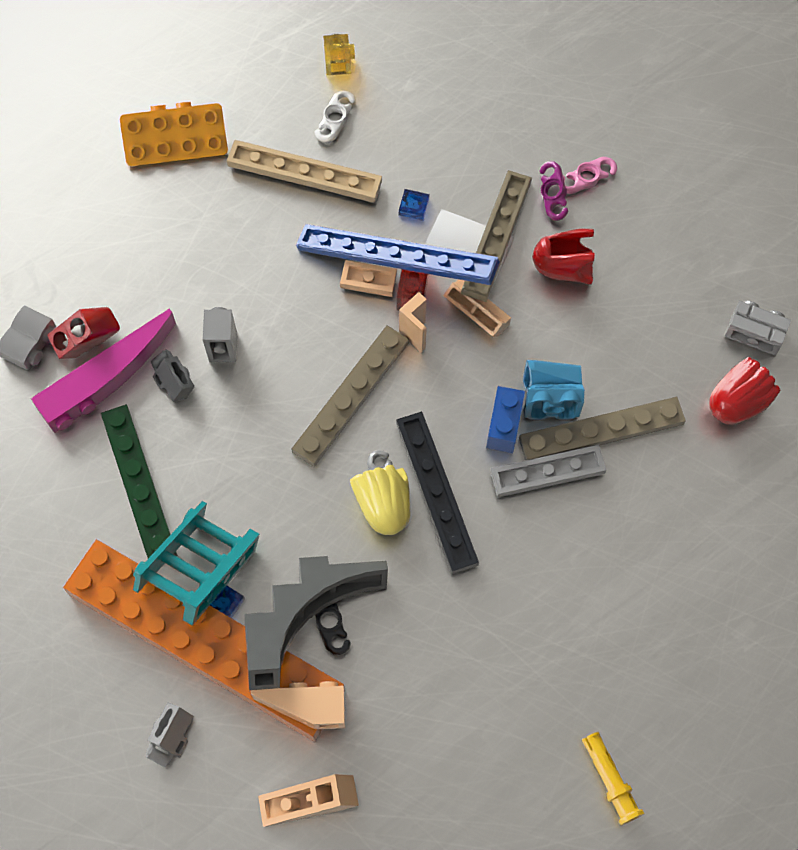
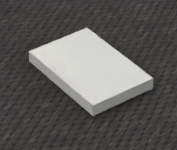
M441 209L425 245L476 253L486 225ZM511 235L510 241L508 243L507 249L505 251L504 257L499 267L497 276L514 239L513 235Z

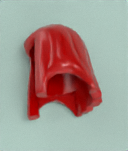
M574 229L541 238L533 251L534 266L541 274L555 280L592 285L595 253H593L592 249L585 247L580 242V239L594 237V229Z
M748 357L735 365L717 384L710 396L709 408L713 416L720 422L727 425H735L764 412L781 390L778 385H774L775 378L770 375V371L766 367H760V363L755 359L752 360V358Z

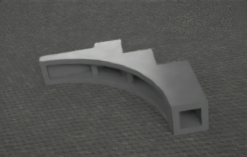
M328 556L299 558L300 584L272 585L273 612L245 614L249 690L280 688L281 666L286 650L295 634L314 615L325 607L344 598L363 592L387 589V561L329 564Z

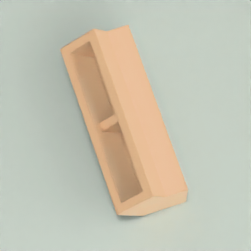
M458 279L456 282H452L443 296L493 337L499 336L510 325L511 317L489 299L487 302L462 295L461 291L464 280Z

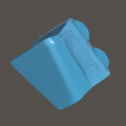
M526 360L523 374V385L527 392L523 410L524 418L543 420L555 417L560 420H570L580 417L585 393L582 385L581 365Z

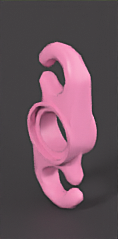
M600 157L580 164L576 171L569 172L566 175L567 178L574 181L573 186H566L567 193L574 194L584 189L593 188L599 180L607 178L609 173L602 171L600 168L603 164L610 165V174L615 175L617 172L616 162L609 157ZM583 171H590L595 177L591 180H585L581 177V173Z

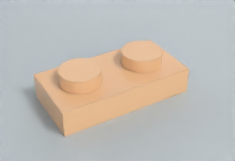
M345 260L340 288L392 297L397 269Z

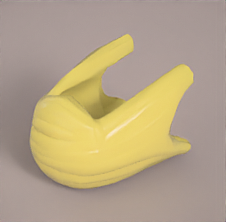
M387 465L384 469L377 467L374 470L365 471L363 474L356 475L350 479L353 493L369 525L376 532L383 535H395L407 526L411 517L408 477L404 468L395 469L393 465Z

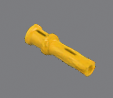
M595 732L582 739L608 790L606 798L608 802L613 803L620 817L618 821L620 826L644 815L643 809L638 808L631 794V786L628 783L624 784L610 753H608L602 741L600 733Z

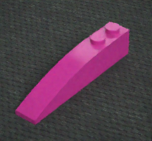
M170 308L30 398L54 433L68 428L81 415L91 413L96 408V405L120 388L145 364L176 325Z

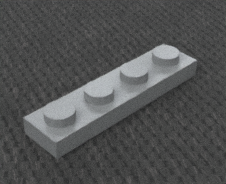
M595 445L491 468L490 473L498 498L606 473V467L600 447Z

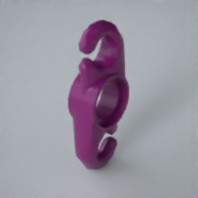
M548 161L541 166L540 174H544L550 167L555 170L550 177L541 176V181L543 182L541 194L547 216L552 220L559 221L566 217L569 212L568 208H563L560 214H554L553 209L559 204L564 207L567 205L565 199L567 188L561 166L555 161ZM553 185H559V193L553 197L548 196L549 188Z

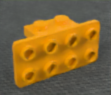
M191 102L176 103V108L166 109V105L150 106L151 111L120 116L125 159L129 166L220 156L228 152L223 110L219 103L191 106Z

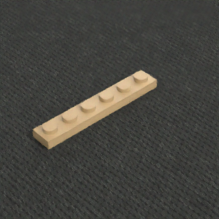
M234 140L227 158V165L229 167L373 203L376 202L382 183V176L239 140Z

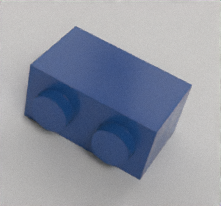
M501 386L497 387L486 445L487 449L513 453L525 391Z

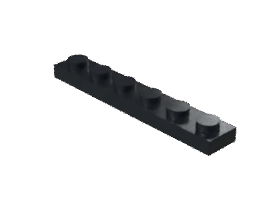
M423 412L396 419V425L451 574L479 566L477 555Z

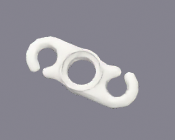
M342 90L335 93L329 105L324 109V118L319 124V129L328 128L331 130V134L323 136L320 130H316L315 135L319 141L324 143L334 141L345 126L347 114L352 105L350 103L343 105L339 100L347 97L350 103H354L356 100L351 92ZM333 112H338L342 115V118L333 121L328 116Z

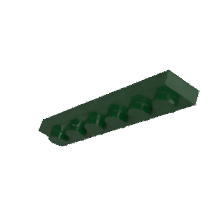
M125 404L102 412L101 416L147 558L149 559L171 534L129 408Z

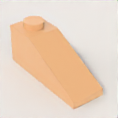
M334 774L258 796L263 827L359 806L353 775Z

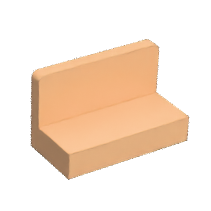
M418 292L399 309V333L407 337L409 343L422 353L426 349L427 328L424 324L426 321L427 299Z

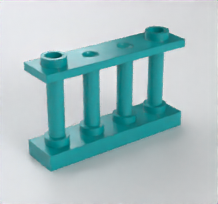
M201 501L195 509L191 508L188 510L183 522L146 562L141 561L137 565L133 573V577H135L133 590L138 593L148 582L183 602L185 607L183 620L192 626L255 553L260 535L256 531L249 529L243 537H235L204 519L207 503ZM199 528L230 546L231 551L227 555H220L191 538L190 535ZM182 545L216 565L212 573H204L175 556L174 553ZM164 564H167L198 582L199 588L195 592H188L157 572Z

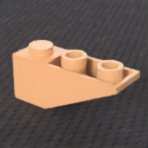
M321 682L320 687H307V683H291L289 688L251 690L254 700L313 729L345 728L344 686H338L337 682Z

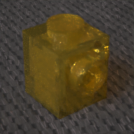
M348 34L323 36L326 76L351 74V59H355L354 44H349Z

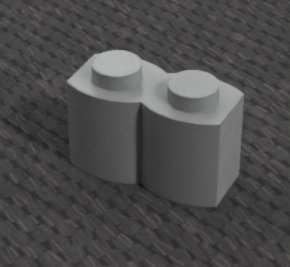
M24 305L15 316L11 327L0 340V357L26 370H30L33 365L36 366L42 358V348L47 343H51L47 335L56 328L53 319Z

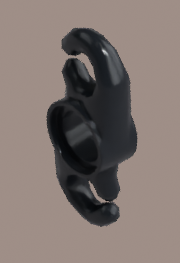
M333 603L315 615L316 625L326 650L333 655H341L349 650L351 642L350 640H345L340 648H335L332 645L333 638L338 636L345 639L347 637V632L343 628L342 615L337 604ZM325 615H334L338 620L336 626L333 628L323 627L321 619Z

